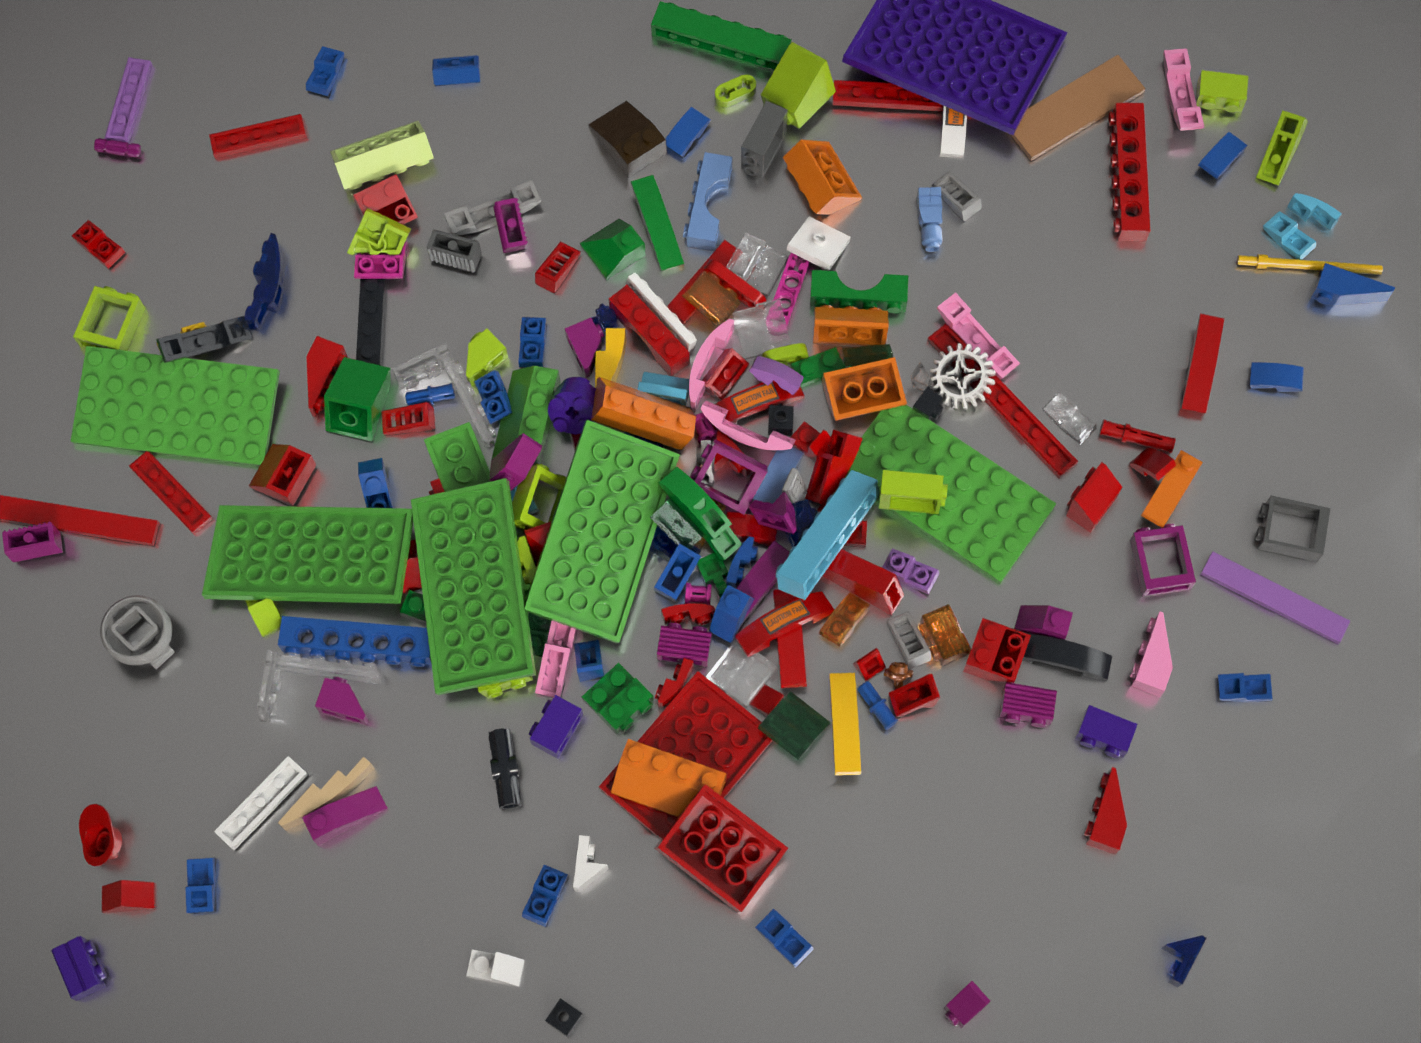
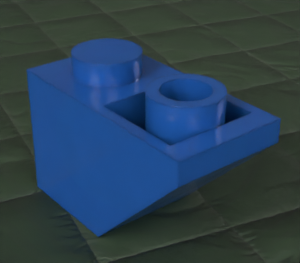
M383 458L358 462V476L366 508H393Z

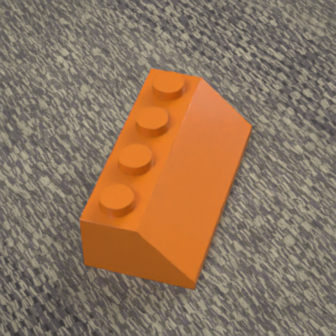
M602 377L597 379L592 421L682 450L694 437L696 415L689 407Z
M628 739L618 764L611 794L678 817L704 784L721 796L726 782V773Z

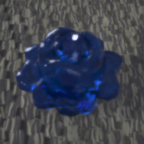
M600 304L599 308L595 310L596 316L592 317L595 325H600L602 331H606V328L615 327L617 321L616 312L608 305Z

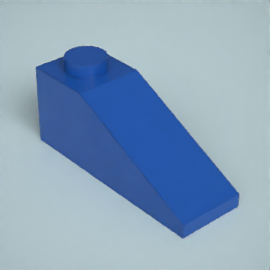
M1325 263L1319 273L1311 298L1317 299L1322 304L1334 306L1388 301L1395 287Z

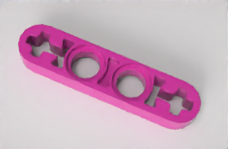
M793 253L789 255L766 319V330L772 336H782L786 332L809 269L810 262L803 259L798 272L794 271L795 263L801 257ZM795 278L798 281V285L796 287H788L785 284L786 279ZM782 298H786L791 302V305L788 308H781L777 302ZM778 314L782 315L780 325L777 328H773V323L776 322Z

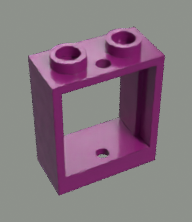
M714 439L712 445L707 444L701 454L704 460L700 467L697 465L694 467L690 478L710 498L745 514L768 472V467ZM717 453L753 471L738 500L701 482Z
M1166 524L1163 528L1160 527V529L1154 530L1144 527L1137 529L1133 533L1130 544L1142 597L1191 590L1196 579L1183 525ZM1175 537L1184 574L1151 579L1142 542Z

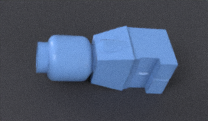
M941 187L918 188L917 217L921 225V243L927 252L938 251L940 249L939 246L943 242L942 228L939 226L943 222Z

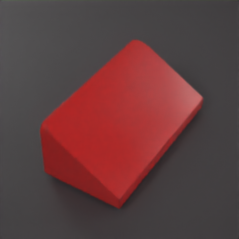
M733 348L725 349L702 379L705 382V391L718 400H723L749 363Z

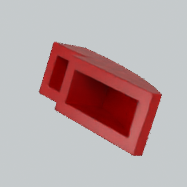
M833 429L827 452L818 451L805 499L824 504L828 500L829 496L835 492L840 481L845 478L850 470L863 438Z

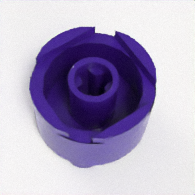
M569 377L563 380L556 388L548 405V414L553 427L558 432L581 434L585 421H592L596 388L589 384V380L582 377Z

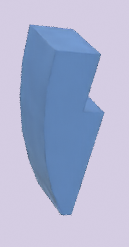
M793 447L788 450H777L753 501L758 500L773 504L782 494V488L790 470L798 468L804 452Z

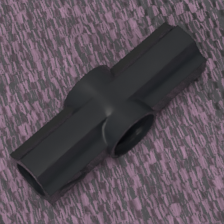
M504 728L495 729L488 732L492 759H490L492 777L496 783L499 808L512 809L521 806L517 757L514 755L511 730Z

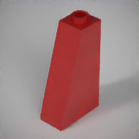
M843 549L840 550L823 574V577L891 616L904 597L895 573Z

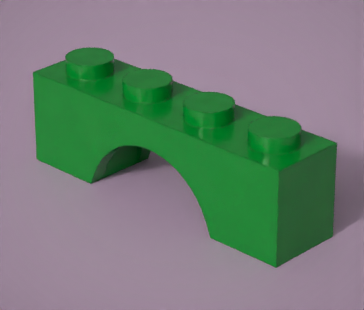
M812 270L810 306L830 305L834 308L853 306L865 310L880 308L893 314L906 312L909 275L884 274L881 281L873 288L855 290L842 283L836 271Z

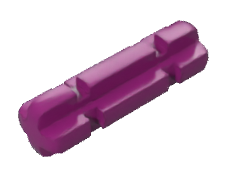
M102 138L95 139L94 150L104 153L105 151L110 154L128 155L130 157H138L141 154V146L139 144H129L128 142L115 140L107 141V139Z

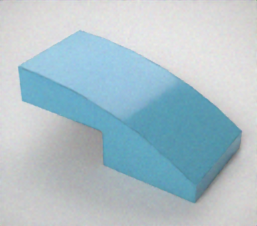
M1298 193L1293 195L1287 206L1305 222L1313 216L1329 230L1337 224L1342 213L1327 203Z
M1280 211L1263 225V229L1295 259L1302 260L1316 247V241L1300 231L1298 223Z

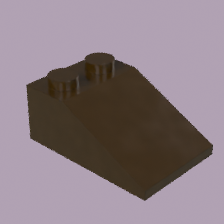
M627 100L588 124L591 131L628 178L667 154L666 139L656 126Z

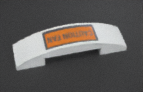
M943 106L940 155L964 157L967 115Z

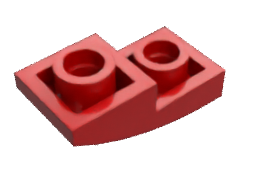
M89 220L72 235V238L108 269L126 253L121 246L107 237L103 230Z
M1146 448L1129 465L1145 477L1150 475L1159 481L1176 466V463L1169 455L1154 448Z
M737 512L726 513V517L732 523L729 527L740 542L744 543L748 537H754L755 542L770 546L776 540L777 529L758 524L754 515Z
M679 604L661 609V616L665 625L668 623L680 624L685 621L686 617H689L692 626L696 624L703 626L712 622L715 608L707 604Z
M684 658L682 665L677 664L673 679H676V681L666 678L664 685L659 684L655 699L658 700V708H666L687 684L694 669L693 660Z

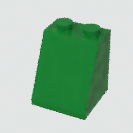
M344 357L324 395L325 431L372 442L391 386V368Z

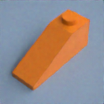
M1182 450L1174 460L1176 466L1165 475L1141 514L1142 517L1161 528L1165 526L1203 463Z

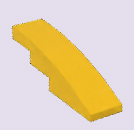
M830 673L835 775H861L855 673Z

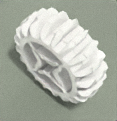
M959 343L956 346L957 351H954L951 346H948L949 354L945 355L941 351L939 354L943 359L941 361L938 359L933 360L938 368H930V372L936 376L930 377L929 381L937 384L931 389L934 392H939L938 394L943 399L945 398L944 404L946 406L950 405L953 401V408L958 409L960 402H962L963 408L968 409V402L971 401L972 405L976 407L977 402L975 399L979 397L982 402L986 400L982 395L983 392L991 394L992 391L987 385H995V381L988 378L996 375L995 370L989 369L994 364L991 360L986 361L988 358L986 352L980 355L981 349L979 347L972 351L971 344H967L965 350H963L962 345ZM965 358L976 361L980 365L981 370L968 369ZM956 360L954 370L946 372V375H944L946 368ZM962 369L968 375L964 377L963 384L957 378L961 376ZM981 378L978 386L968 393L970 384ZM944 382L957 384L960 395L946 390Z

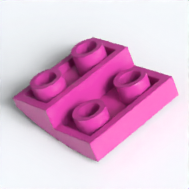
M407 240L399 255L357 253L355 255L354 278L403 279Z

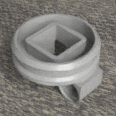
M139 595L125 597L114 603L105 613L100 626L101 641L105 649L119 662L127 665L150 663L155 669H158L175 653L169 646L172 637L171 619L165 609L154 599ZM141 614L153 629L132 647L119 632L122 635L128 632L142 619L139 615Z

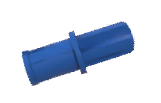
M450 383L436 387L427 386V389L407 392L405 398L408 406L424 402H430L433 405L437 401L455 399L453 384Z
M869 681L858 687L859 694L870 707L869 712L875 714L885 730L898 722V719L895 718L886 705L887 700L881 698Z

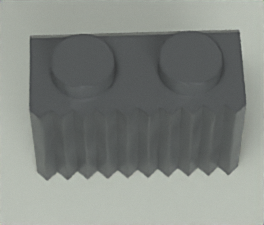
M433 229L427 244L431 262L444 263V265H449V267L462 268L463 271L467 270V272L471 271L474 273L476 271L482 254L479 241Z

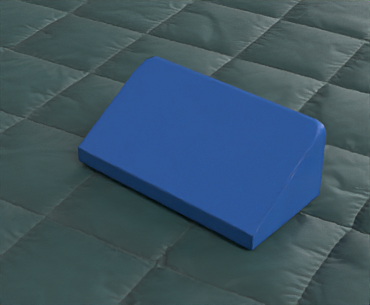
M479 56L433 59L432 73L434 84L438 86L480 82Z

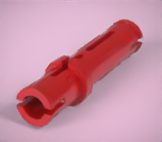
M1105 419L1102 421L1099 432L1100 435L1120 439L1122 443L1127 441L1169 453L1173 452L1176 438L1136 429L1127 423L1122 425Z

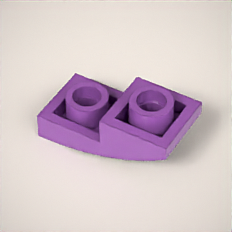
M760 356L755 358L749 370L757 380L762 381L767 386L774 380L783 390H787L792 395L799 389L804 378L790 367Z
M894 548L891 549L882 568L895 573L898 581L928 595L940 574L938 569L915 560L914 556Z

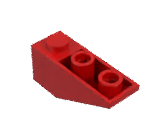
M316 336L306 356L308 408L315 418L319 411H323L325 408L324 395L343 358H348L343 345Z
M1112 767L1108 774L1103 773L1099 784V787L1103 788L1101 797L1096 796L1091 811L1095 812L1093 822L1088 821L1084 836L1088 837L1086 845L1116 855L1120 850L1127 822L1117 770L1115 767Z

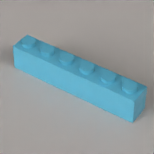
M851 470L847 477L840 481L837 491L834 495L829 496L826 506L821 512L816 514L813 524L803 532L800 542L797 546L792 547L784 564L778 566L776 578L779 590L806 600L879 497L877 479Z

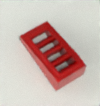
M560 241L535 272V283L555 293L581 255V251ZM562 253L570 258L567 259L559 254Z
M428 402L381 411L384 435L435 430L434 408ZM412 414H415V423H412ZM402 415H405V425H402ZM391 416H395V427H392Z

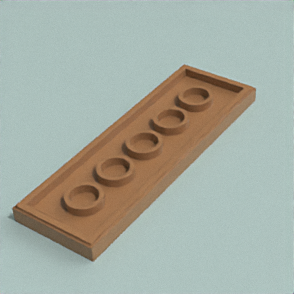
M1116 55L1028 108L1016 132L1011 136L1030 161H1033L1107 116L1109 112H1113L1115 103H1128L1143 94L1146 88L1120 56Z

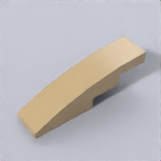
M363 757L347 776L338 770L322 789L312 784L281 818L278 824L285 831L303 824L302 817L327 804L343 799L375 768Z

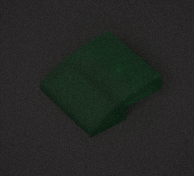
M790 692L764 719L758 729L799 760L811 748L815 740L828 728L831 722L793 692Z

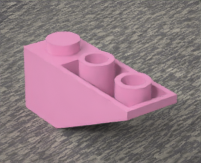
M1159 612L1156 618L1151 617L1146 632L1150 633L1148 640L1142 641L1138 654L1142 656L1140 663L1134 664L1130 677L1134 678L1131 687L1161 697L1164 693L1173 669L1163 612Z

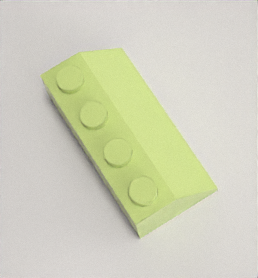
M419 121L330 151L344 189L349 188L350 190L357 189L363 185L362 183L370 180L372 182L380 181L385 178V175L390 173H403L407 170V167L413 165L423 166L429 163L430 159L434 158L425 131Z

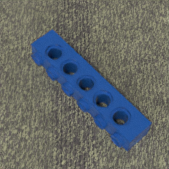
M282 616L278 646L288 656L296 657L302 653L309 654L313 658L322 659L326 655L334 656L335 659L348 661L350 658H360V661L373 663L375 660H385V663L391 665H399L400 662H410V665L416 667H424L425 664H431L427 628L290 616ZM304 635H313L312 639L309 642H301V639ZM329 637H338L337 642L335 644H326V641ZM354 639H363V642L360 646H351V643ZM379 641H388V645L384 649L376 648ZM404 643H413V647L411 650H401V647Z

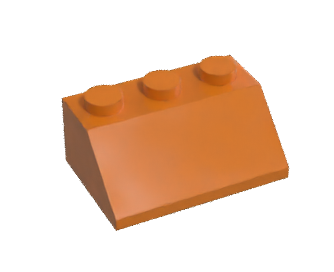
M801 139L783 156L788 171L796 179L798 188L804 193L809 201L811 210L816 214L830 215L862 199L861 194L830 142Z
M830 305L815 307L813 343L885 347L889 327L888 311L880 308L865 310L853 306L845 308H834Z
M895 357L823 373L821 381L827 404L835 421L907 405Z

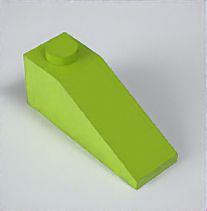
M1282 110L1256 176L1257 179L1280 185L1307 126L1308 121L1305 117Z

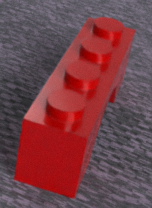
M625 285L608 298L612 314L624 327L631 328L641 337L652 352L656 362L669 376H675L690 364L689 351L628 285Z

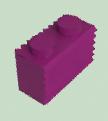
M517 198L494 203L493 208L503 253L524 250L528 243L525 236L526 232L524 231L525 227H523L522 213H520L519 199Z
M50 521L48 524L44 522L43 525L39 523L38 526L34 524L33 527L29 525L28 528L24 526L23 529L19 527L18 530L14 528L13 531L9 529L7 532L5 530L2 532L4 553L12 562L63 552L61 533Z
M668 623L667 626H661L657 660L682 664L683 659L686 658L693 660L694 666L707 667L712 632H707L706 628L694 626L692 630L683 629L682 625L677 623Z
M1006 682L1003 689L1000 717H1005V721L1010 723L1031 722L1032 726L1039 728L1051 725L1054 718L1057 691Z

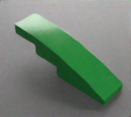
M654 175L631 181L644 227H646L652 249H654L660 271L683 265L684 261Z

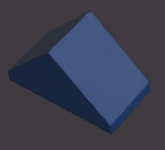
M599 640L574 643L579 681L601 679L604 676Z

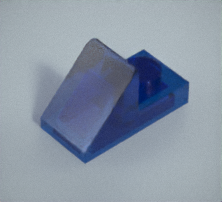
M1201 935L1169 943L1162 947L1163 950L1180 959V961L1175 959L1168 971L1172 975L1169 980L1170 984L1177 988L1183 985L1206 937Z

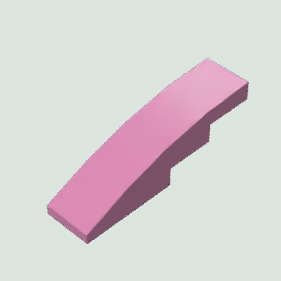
M551 621L535 690L536 694L550 697L557 695L561 697L577 629Z

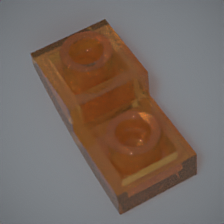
M850 592L829 616L820 629L819 634L840 647L852 635L856 624L869 612L871 605Z

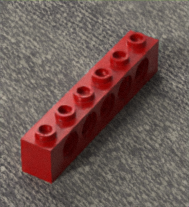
M1115 103L1113 112H1109L1108 118L1109 126L1113 127V133H1110L1109 144L1114 149V154H1111L1110 166L1115 170V175H1112L1111 187L1116 192V196H1113L1112 209L1117 213V218H1114L1113 230L1117 232L1118 241H1147L1151 230L1144 103ZM1123 128H1128L1131 131H1125ZM1123 149H1129L1132 152H1126ZM1124 170H1130L1133 173L1130 174L1125 172ZM1125 191H1131L1134 195H1129ZM1126 212H1131L1135 216H1129Z

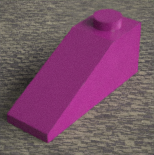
M377 786L327 804L302 817L313 841L320 846L388 810Z

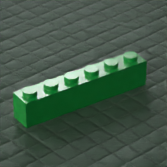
M659 2L651 23L652 37L774 72L788 46L792 43V39L784 35H775L765 32L761 28H751L744 26L740 22L723 20L719 16L706 15L695 9L679 7L671 2Z

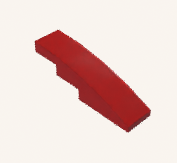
M1201 313L1199 315L1189 359L1190 364L1185 381L1186 386L1181 409L1206 414L1225 318Z
M773 589L774 609L798 598L779 589ZM801 625L777 638L781 688L807 687Z

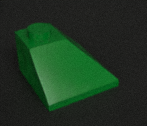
M621 219L615 220L580 242V246L606 281L646 256L644 241L630 224Z

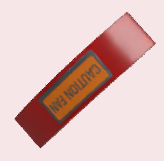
M773 380L768 386L765 383L754 385L717 402L715 405L727 409L728 413L725 419L737 424V420L768 409L769 405L781 403L784 406L805 398L801 387L792 395L787 390H783ZM712 424L714 430L718 431L719 429Z
M822 591L810 593L806 600L801 598L793 599L762 615L735 635V639L746 656L750 657L768 648L770 641L809 621H812L814 624L835 613V609Z

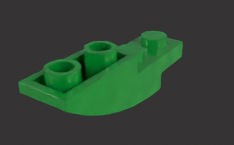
M675 467L658 482L686 521H692L721 561L726 560L742 545L729 527L732 523L722 510L679 467Z

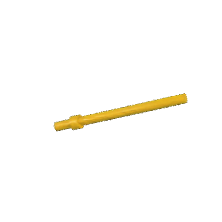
M1257 254V256H1237V265L1255 266L1256 269L1275 267L1321 271L1324 264L1327 263L1353 273L1381 275L1383 271L1382 265L1271 258L1263 254Z

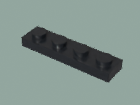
M360 279L356 360L381 365L386 279Z

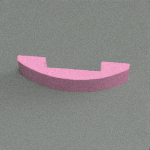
M1187 48L1164 50L1163 59L1166 85L1175 122L1180 131L1203 129L1204 123L1200 106L1197 107L1190 77L1191 64Z
M956 292L937 307L947 325L966 344H971L972 351L979 347L981 349L980 355L985 352L988 354L986 361L991 360L994 365L990 369L995 370L998 378L1003 379L1019 366L1020 363L1005 346L1000 347L970 314L971 309Z
M728 319L718 326L708 336L696 355L689 380L690 408L694 412H696L705 393V382L700 379L715 347L723 350L726 349L734 332L733 319Z
M705 401L701 406L703 414L716 428L732 439L748 446L765 450H788L793 447L796 441L774 430L770 437L767 438L725 419L728 413L727 409L709 401Z

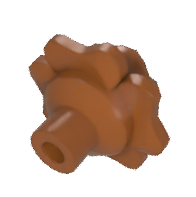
M893 662L889 668L885 669L884 676L893 680V687L898 689L903 686V681L913 677L914 671L909 670L908 665L904 662Z

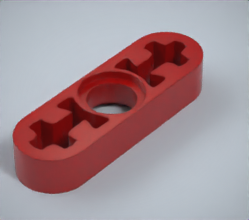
M711 259L703 269L704 274L752 310L760 311L767 300L761 292L720 262Z

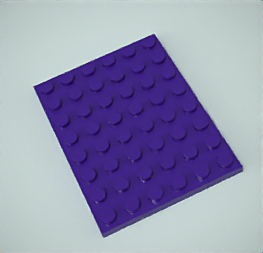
M876 0L843 55L842 62L1014 135L1065 41L1068 32L992 0Z

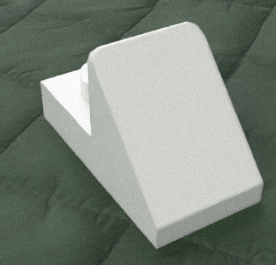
M579 835L573 883L575 892H581L609 869L607 864L589 863V860L594 859L595 844H591L590 836Z
M472 950L466 976L519 987L525 960L500 952L494 954Z

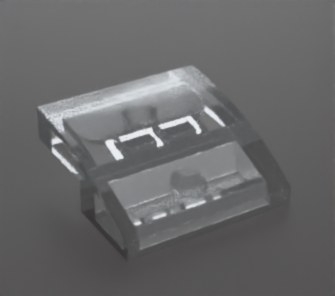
M745 232L726 268L761 292L765 298H768L789 256L768 247L766 241Z
M780 298L756 304V307L733 312L745 360L761 356L770 349L791 345Z
M735 639L706 678L747 708L777 669V666L759 653L747 657Z

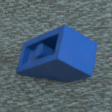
M679 544L653 590L676 602L701 556Z
M727 585L716 606L709 632L732 643L755 598Z

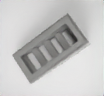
M950 171L932 184V187H941V198L963 221L968 220L981 210L980 197ZM951 182L953 183V185H951V186H950L949 188H947L946 190L943 189L944 187H946V186H947L948 184H950Z
M792 468L784 483L782 493L786 492L794 510L799 512L805 501L807 487L798 470Z
M909 611L886 621L909 669L932 659L931 651ZM909 623L910 626L897 631V627ZM913 632V635H910V636H908V637H906V638H904V639H901L902 636H905V635H907V634ZM916 641L918 642V644L906 648L907 645H910Z

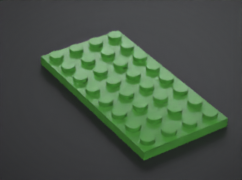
M86 346L70 442L260 466L268 452L280 371L272 368L190 358L164 363L162 355Z
M908 405L880 411L861 437L863 439L858 453L847 473L848 475L853 470L877 479L879 497L876 499V502L878 503L880 501L883 470L943 475V484H948L945 507L940 506L939 514L899 510L890 511L998 584H1001L1057 504Z
M585 421L525 600L524 609L527 612L608 641L620 643L667 496L658 482L676 467L680 454L595 422Z
M504 478L411 499L435 694L443 695L536 675L528 613L524 609L526 599L509 480Z
M219 505L202 596L204 599L220 600L270 599L272 601L401 604L413 528L412 509Z

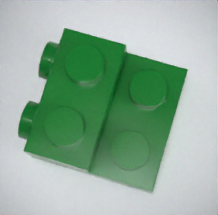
M619 662L581 696L582 700L616 735L621 730L626 732L634 724L635 721L633 719L640 713L644 715L653 706L652 701H654L653 695L636 677L633 678Z

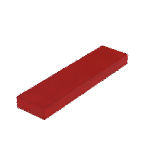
M301 114L209 134L215 159L307 138Z
M724 240L669 303L667 308L678 316L683 325L688 322L718 287V284L708 278L703 272L708 262L713 259L729 270H732L742 259L743 252Z
M145 451L129 465L130 469L193 535L213 519L149 451Z

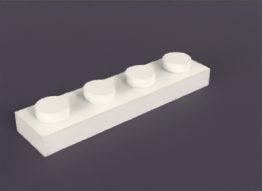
M636 273L628 276L626 285L636 293L689 351V354H692L697 342L693 332L687 329L680 322L678 316L666 307L663 300L655 295L644 279H641Z
M288 756L214 832L229 847L235 850L308 774Z

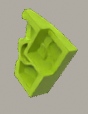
M367 208L347 253L350 255L355 253L399 255L411 228Z

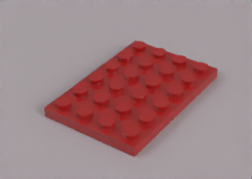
M697 671L637 742L726 773V782L721 796L725 799L777 737V734ZM617 765L600 784L599 789L661 839L677 817L611 794L618 768Z

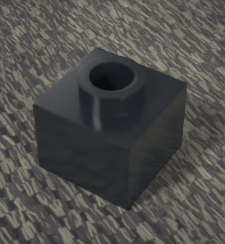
M926 387L913 405V410L929 420H932V418L936 420L944 409L942 407L943 397Z
M769 405L768 435L774 430L786 436H792L794 406ZM777 417H783L785 419L779 420Z
M560 998L545 1021L569 1038L582 1019L583 1014ZM562 1012H566L569 1015L568 1020L565 1022L559 1020V1015Z

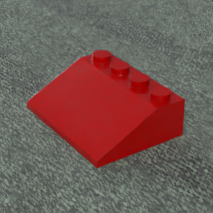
M704 784L669 827L654 849L733 910L742 912L788 850V847Z

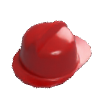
M99 804L88 805L80 815L79 833L84 858L89 865L95 867L101 866L107 860L118 858L123 839L118 828L112 826L108 811Z

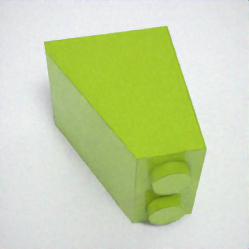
M792 42L760 95L763 104L769 101L787 109V125L791 124L800 129L836 90L827 60Z

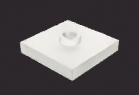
M809 216L789 242L787 251L829 271L849 244L851 237Z

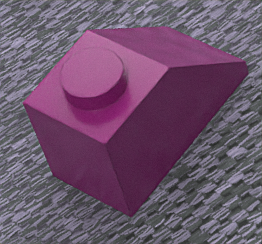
M592 318L565 328L566 339L585 379L590 377L596 363V351H601V338L604 337L600 325H595Z
M522 433L491 460L489 481L506 478L509 480L510 491L526 478L542 450V445Z
M1021 605L1014 629L1024 633L1065 640L1073 612L1049 605Z
M336 676L333 679L324 678L315 704L316 709L320 713L367 726L369 720L351 686L347 684L348 681Z
M971 981L944 1007L946 1011L944 1015L954 1027L959 1025L962 1029L990 1003V1000Z

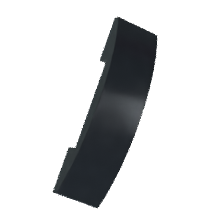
M241 316L189 332L158 338L156 341L164 363L232 346L250 340L252 337L245 317Z
M1029 634L1031 637L1022 661L1029 663L1038 661L1079 671L1084 676L1104 681L1108 680L1112 661L1111 655L1075 642Z

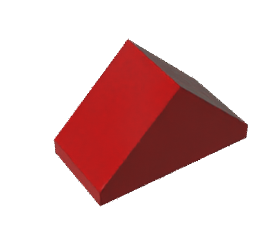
M119 880L102 886V913L155 909L154 882Z

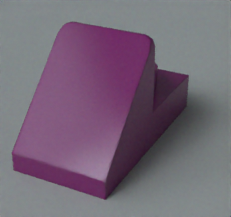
M783 492L773 504L754 500L749 505L758 524L792 534L796 532L795 510L786 492Z

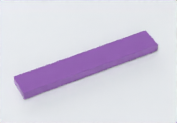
M1213 551L1200 574L1336 644L1341 642L1350 623V620Z

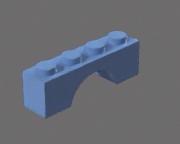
M705 152L703 161H698L697 174L700 175L699 181H694L692 190L695 200L694 203H689L688 216L691 219L689 224L685 223L683 237L687 238V247L715 251L719 235V219L709 213L706 203L717 191L728 189L733 168V157Z

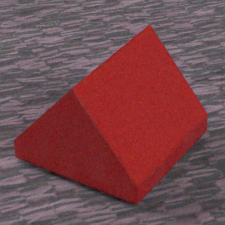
M877 648L853 663L865 681L886 668Z

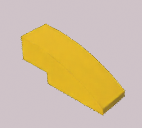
M606 328L605 351H596L595 388L599 377L614 382L617 381L625 355V328Z

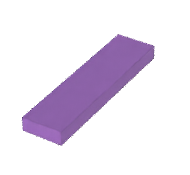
M128 57L104 139H107V141L115 140L130 144L152 69V62L150 60Z

